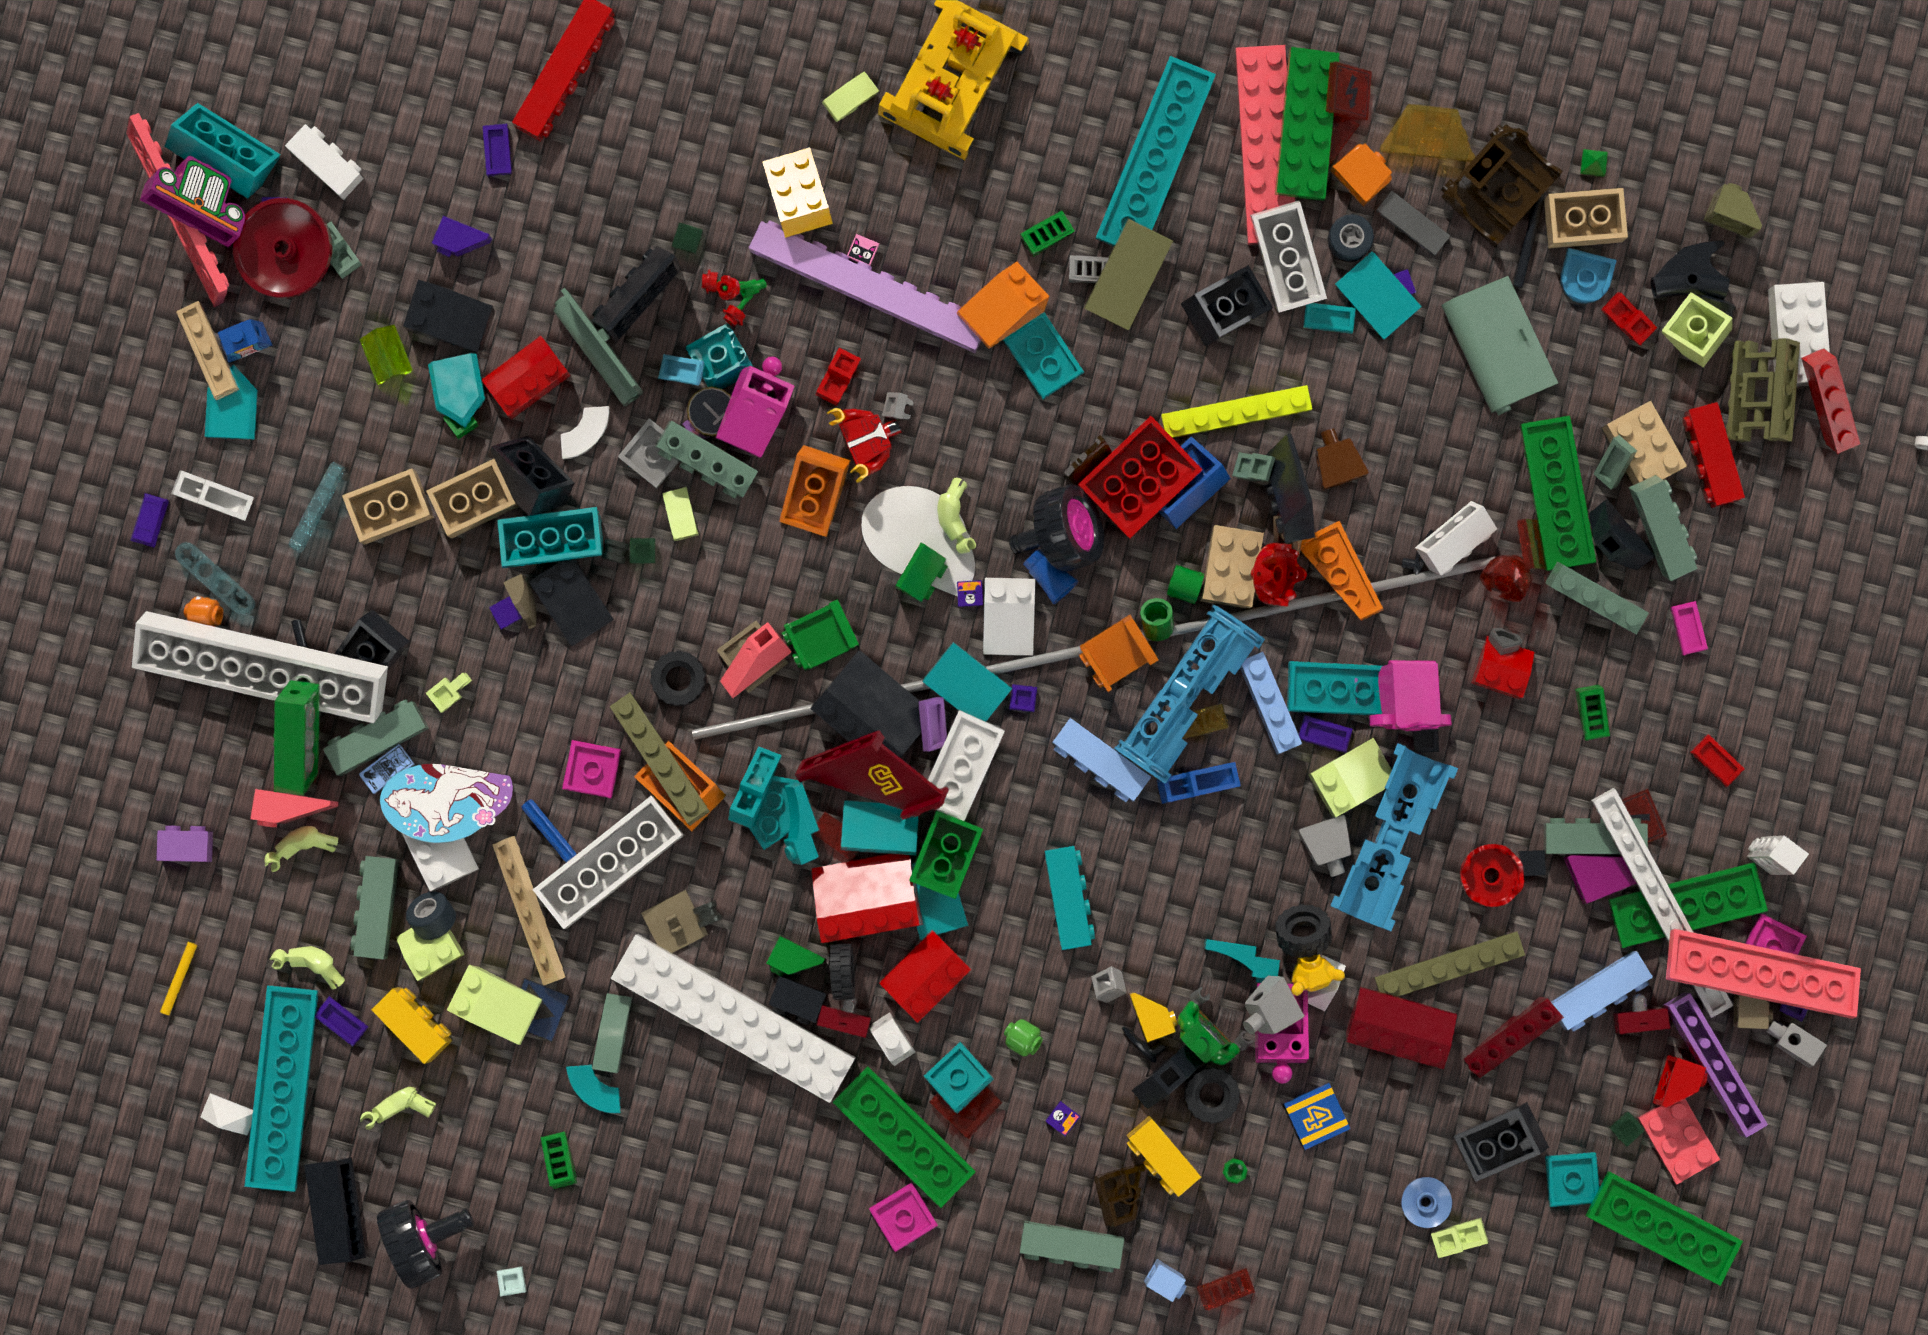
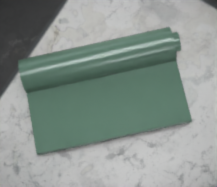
M1509 276L1460 295L1441 305L1491 413L1496 412L1497 415L1508 412L1511 410L1510 405L1516 401L1558 384Z
M563 288L561 292L564 296L554 303L556 307L553 312L622 405L627 406L631 404L644 391L606 342L610 337L602 328L598 331L575 298L566 288Z

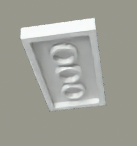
M959 710L928 778L937 788L940 789L947 786L949 789L945 803L937 809L938 811L962 821L965 820L1005 730Z

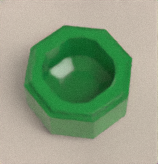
M1232 1158L1224 1163L1222 1173L1228 1182L1238 1184L1246 1179L1248 1169L1242 1160Z

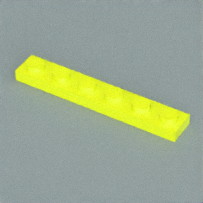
M1306 385L1161 414L1164 430L1172 438L1307 412L1312 410L1308 386Z

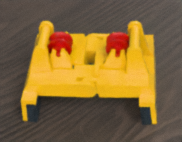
M936 0L934 3L935 9L940 11L941 14L896 96L887 92L884 94L879 104L878 115L965 161L972 149L974 138L966 135L964 132L989 88L991 80L995 77L1009 49L1023 55L1029 44V39L958 0ZM962 23L967 24L966 27H963V26H961V25H962ZM969 26L972 27V28H974V29H976L977 31H976V32L970 31V30H969ZM979 31L986 35V39L978 35ZM946 64L962 73V76L959 78L945 70ZM919 102L943 114L942 121L939 122L917 110Z

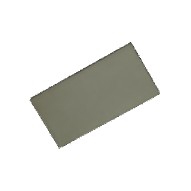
M1128 219L1084 309L1129 330L1173 241Z

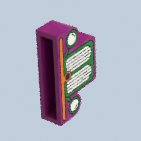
M188 156L176 168L175 172L167 167L158 169L145 183L140 198L142 202L189 227L198 229L200 233L227 247L240 237L245 221V214L241 207L234 203H225L231 178L192 156Z

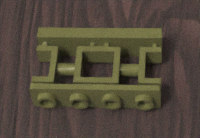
M1778 338V340H1772L1771 352L1758 353L1759 343L1735 341L1732 352L1733 369L1730 377L1731 393L1728 401L1729 417L1726 426L1728 439L1736 442H1750L1751 429H1765L1764 439L1791 442L1800 342L1788 338ZM1751 360H1759L1758 372L1750 373ZM1769 360H1776L1775 372H1768ZM1755 380H1769L1767 402H1754ZM1747 409L1754 410V422H1746ZM1765 409H1772L1771 422L1764 421Z

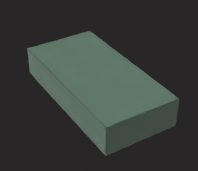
M1620 435L1614 437L1594 475L1611 490L1616 488L1637 450Z

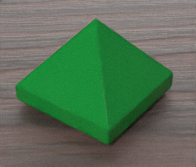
M1583 149L1580 174L1605 177L1608 152Z

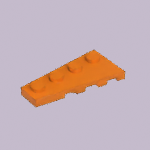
M1340 521L1315 532V538L1302 540L1300 551L1361 621L1383 611V607Z

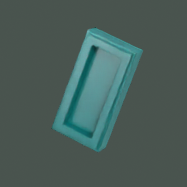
M1318 303L1307 304L1305 306L1303 328L1352 334L1356 308Z

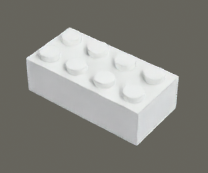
M1295 201L1251 214V221L1276 310L1283 312L1327 299L1301 203Z
M1824 282L1774 285L1768 289L1772 340L1788 338L1800 342L1797 387L1809 386L1801 358L1823 348L1830 352ZM1773 360L1774 372H1775L1776 360Z

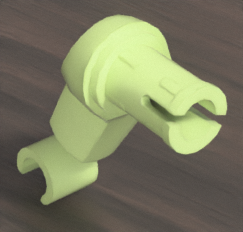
M954 478L948 491L940 495L937 512L940 526L951 541L954 539L958 541L956 549L959 553L964 554L975 549L976 543L974 539H964L962 535L966 532V529L959 517L961 508L959 499L967 488V484L963 481L961 486H958L962 479Z
M314 826L297 828L290 831L275 846L277 852H269L265 855V866L273 862L271 871L276 872L280 868L281 857L288 860L299 850L309 849L313 846L334 852L336 847H333V845L337 846L338 837L320 833Z
M313 946L289 949L288 954L278 949L270 958V960H275L272 965L274 969H281L286 961L290 962L291 967H308L314 973L321 974L331 989H336L335 984L339 987L345 981L332 965L333 958L325 951Z
M406 1087L383 1100L372 1109V1112L363 1113L360 1122L366 1118L371 1119L372 1122L365 1127V1129L370 1130L374 1127L375 1121L381 1123L409 1107L429 1118L436 1103L417 1094L416 1088Z

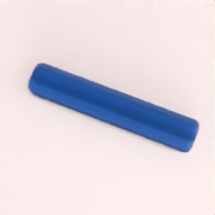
M530 799L522 805V810L565 862H568L577 855L533 800Z

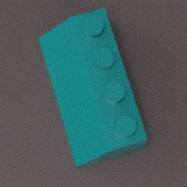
M199 103L195 104L171 124L164 146L183 159L192 156L231 178L230 188L247 199L261 188L281 155Z
M597 507L498 520L502 568L602 555V525Z

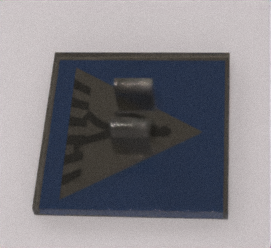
M524 978L520 988L542 999L526 1033L552 1043L571 996Z

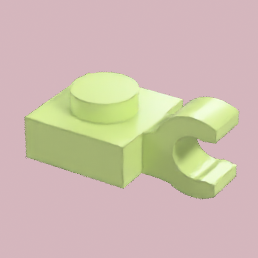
M463 672L452 682L444 678L426 694L439 711L443 713L462 698L458 691L472 680L467 673L464 674Z

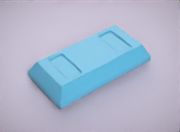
M663 354L658 378L699 386L704 370V361Z

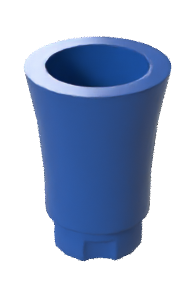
M1041 549L1035 551L1023 564L1029 570V574L1047 594L1053 605L1063 599L1079 582L1066 571L1058 570L1052 566Z

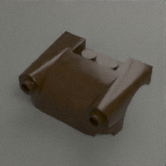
M1499 124L1489 135L1492 139L1462 171L1459 177L1454 182L1450 179L1441 189L1444 193L1441 198L1494 248L1563 172L1534 149L1529 142V134L1520 128H1512L1507 124L1503 127Z

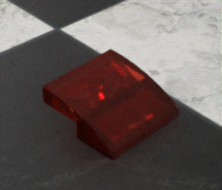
M985 1087L958 1114L939 1093L929 1103L969 1139L1003 1102L991 1090Z

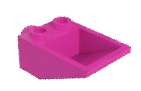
M773 356L764 360L762 364L763 371L752 366L741 370L716 435L717 439L757 457H762L787 408L795 387L788 382L774 377L781 372L782 363L777 357ZM771 392L773 394V398L767 396V393Z
M1287 984L1291 990L1293 984ZM1304 990L1298 996L1293 994L1304 1014L1302 1019L1276 1034L1255 1032L1256 1063H1277L1273 1068L1272 1076L1276 1082L1281 1084L1287 1083L1292 1078V1069L1287 1063H1306L1309 1060L1307 990ZM1273 1042L1275 1050H1268L1266 1044ZM1292 1043H1299L1300 1050H1293Z

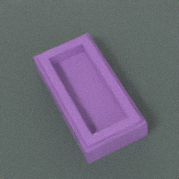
M935 697L919 701L923 751L940 749L947 738L943 697Z

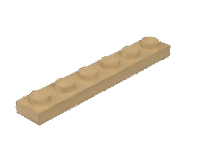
M515 836L493 844L543 986L565 978L562 964L537 900V895L533 891L529 873Z

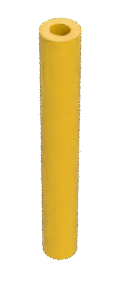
M188 942L160 1010L165 1015H170L197 944Z

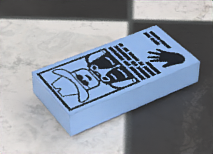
M398 744L359 773V775L372 793L376 794L384 788L394 775L415 764L403 747Z

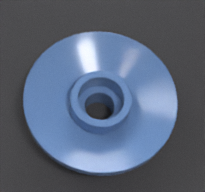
M1422 1177L1412 1181L1405 1188L1401 1205L1406 1218L1411 1223L1422 1228H1432L1440 1225L1447 1219L1452 1208V1198L1448 1188L1441 1181L1431 1177ZM1428 1197L1430 1199V1204L1428 1206H1422V1198Z

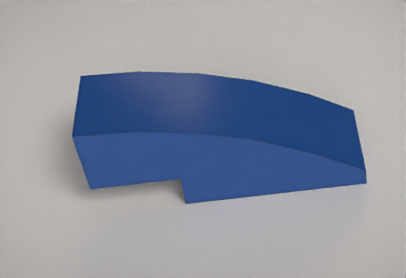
M1235 762L1170 776L1166 784L1156 779L1162 804L1241 786Z

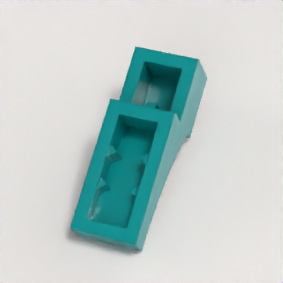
M758 746L740 783L739 791L730 807L728 820L752 828L782 755Z
M792 782L784 786L790 811V828L788 838L784 840L786 846L784 851L789 861L794 864L803 865L819 857L811 834L818 831L819 828L803 784Z
M1205 939L1204 949L1222 953L1239 961L1251 971L1250 976L1256 977V982L1262 983L1267 976H1278L1280 960L1255 957L1256 946Z

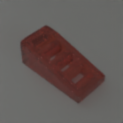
M1247 1268L1197 1286L1205 1310L1214 1309L1255 1292ZM1239 1276L1244 1287L1243 1291H1240L1236 1280ZM1229 1280L1235 1293L1232 1295L1227 1284V1281ZM1219 1284L1223 1290L1224 1298H1221L1217 1285ZM1209 1288L1212 1290L1215 1301H1212Z

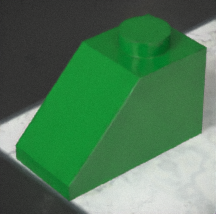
M780 936L766 964L771 966L770 971L783 977L784 973L789 975L822 964L826 958Z

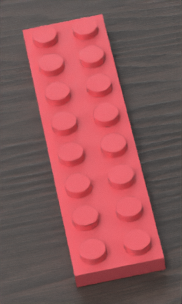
M1285 45L1238 47L1235 49L1247 245L1258 244L1250 217L1251 214L1295 202V197L1275 195L1287 77Z
M137 113L129 117L126 134L148 178H150L161 167L170 169L171 167L168 163L164 164L161 158V147L157 141L153 142L150 136L151 128L147 120H142L140 114ZM168 215L213 306L216 307L224 303L229 283L225 274H220L216 266L218 261L213 251H208L205 245L207 243L205 235L200 233L198 229L189 227Z
M1679 929L1670 931L1666 980L1851 1019L1857 1017L1861 968Z

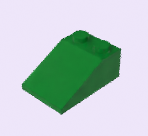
M936 811L909 881L956 899L983 829Z

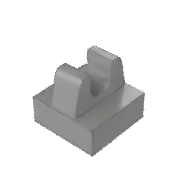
M887 392L882 417L888 419H910L911 415L904 413L905 405L913 406V401L907 398L908 395Z

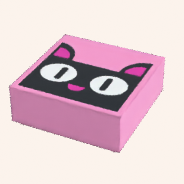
M856 234L847 256L855 262L861 261L871 266L879 243Z

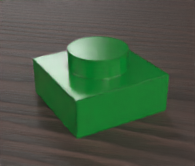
M448 416L443 417L458 440L479 426L473 416L470 418L471 421L466 428Z

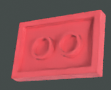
M1686 1099L1667 1108L1659 1105L1637 1118L1675 1184L1681 1183L1720 1160Z

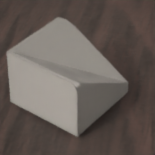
M1112 966L1091 976L1096 999L1107 1003L1127 993L1122 972Z

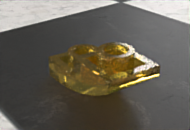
M1223 704L1193 711L1198 716L1182 739L1229 728Z

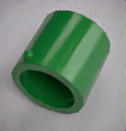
M1176 565L1166 595L1195 604L1205 574Z
M1159 598L1150 599L1145 602L1140 611L1143 634L1152 641H1163L1169 638L1174 630L1171 605L1164 599Z

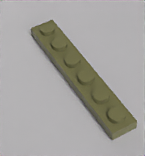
M628 693L610 706L611 710L687 824L690 826L708 814L710 810L634 696Z
M1518 931L1376 976L1374 980L1378 992L1398 997L1525 956Z

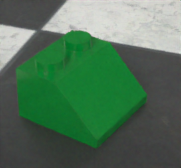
M921 542L895 588L919 602H922L924 598L929 600L935 590V587L932 586L936 577L941 579L948 568L944 564L946 558Z

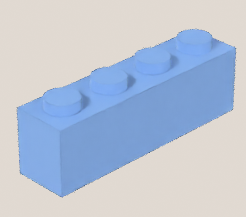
M1264 652L1246 658L1240 669L1276 755L1301 745L1302 742Z
M1071 718L1052 742L1056 746L1053 749L1064 758L1068 755L1076 760L1074 765L1084 773L1090 770L1096 775L1095 781L1105 788L1108 784L1116 789L1114 794L1124 802H1127L1128 799L1133 802L1151 778L1150 775Z
M1631 951L1554 999L1551 1003L1564 1017L1559 1021L1563 1029L1576 1031L1585 1025L1584 1020L1588 1017L1593 1016V1018L1602 1015L1607 1011L1605 1007L1612 1002L1617 1005L1628 998L1626 995L1633 989L1637 992L1648 986V980L1653 976L1637 951Z

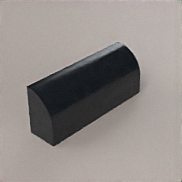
M352 1157L304 1165L318 1264L343 1263L366 1258Z

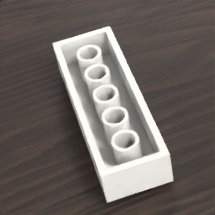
M650 796L536 886L533 891L561 927L567 929L685 835L656 798Z

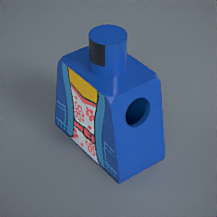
M249 319L218 332L219 342L228 363L272 346L264 323Z

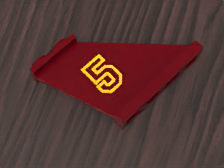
M880 730L802 760L794 775L799 782L812 779L903 810L900 815L902 820L912 816L918 817L923 812L931 809H939L945 803V798L949 792L947 786L940 789L884 746L882 742L885 737Z

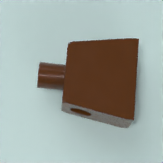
M1335 428L1321 432L1325 446L1315 451L1322 491L1369 474L1366 465L1350 438L1339 441Z

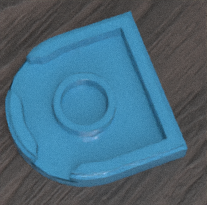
M1568 248L1560 276L1563 291L1570 299L1578 303L1587 304L1599 300L1610 287L1616 260Z

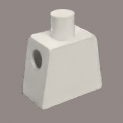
M890 1012L869 1025L874 1038L894 1066L915 1053V1050Z

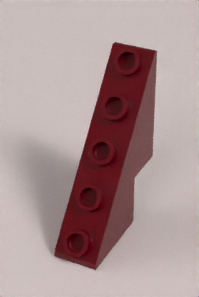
M1539 997L1518 1016L1513 1015L1463 1060L1468 1064L1470 1071L1481 1078L1564 1017L1548 998Z

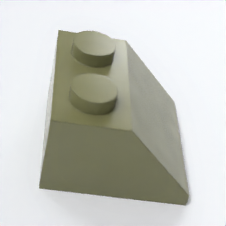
M1733 183L1722 185L1714 193L1703 220L1749 239L1762 227L1748 193L1742 191V187Z

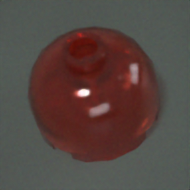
M1499 555L1486 564L1480 575V580L1490 592H1492V588L1500 591L1501 594L1498 597L1512 602H1520L1528 593L1532 582V575L1521 557L1517 555Z

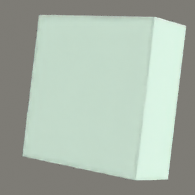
M523 1266L497 1271L500 1297L526 1292Z

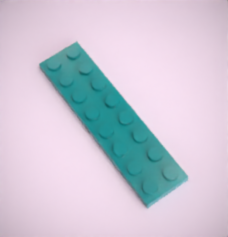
M1169 57L1095 239L1115 246L1128 219L1153 230L1216 74L1175 57Z
M267 985L244 1187L295 1192L297 1189L319 990Z

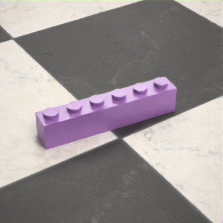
M1684 992L1663 1004L1664 1008H1668V1015L1697 1064L1706 1067L1707 1081L1739 1135L1747 1138L1767 1126V1122L1691 993Z

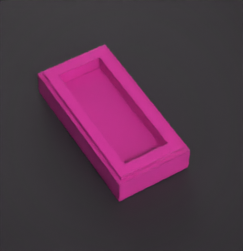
M1696 601L1670 607L1682 656L1708 650Z

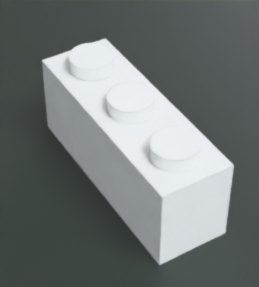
M305 124L285 146L344 200L364 179L359 173L362 169L351 159L346 162L341 157L343 152L334 143H331L329 146L323 141L325 135L315 126L310 129Z
M1471 501L1415 548L1430 571L1443 575L1451 571L1454 565L1462 558L1469 556L1476 546L1488 540L1491 534L1497 530V527L1485 508Z

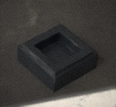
M1438 729L1412 731L1413 752H1439Z
M1545 850L1518 851L1519 859L1523 865L1524 876L1546 875Z

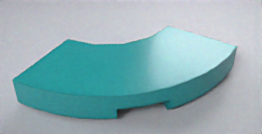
M592 1064L566 1067L571 1086L585 1103L603 1112L621 1113L619 1087H611L601 1082L595 1075Z

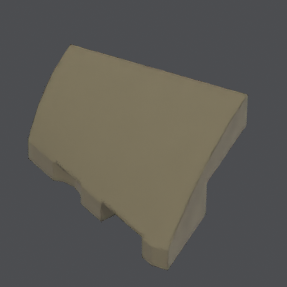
M520 574L503 582L514 606L519 611L523 620L525 619L529 629L536 627V604L528 578Z

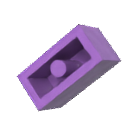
M165 826V831L158 830L157 861L212 862L213 832H207L204 826H190V831H181V826Z

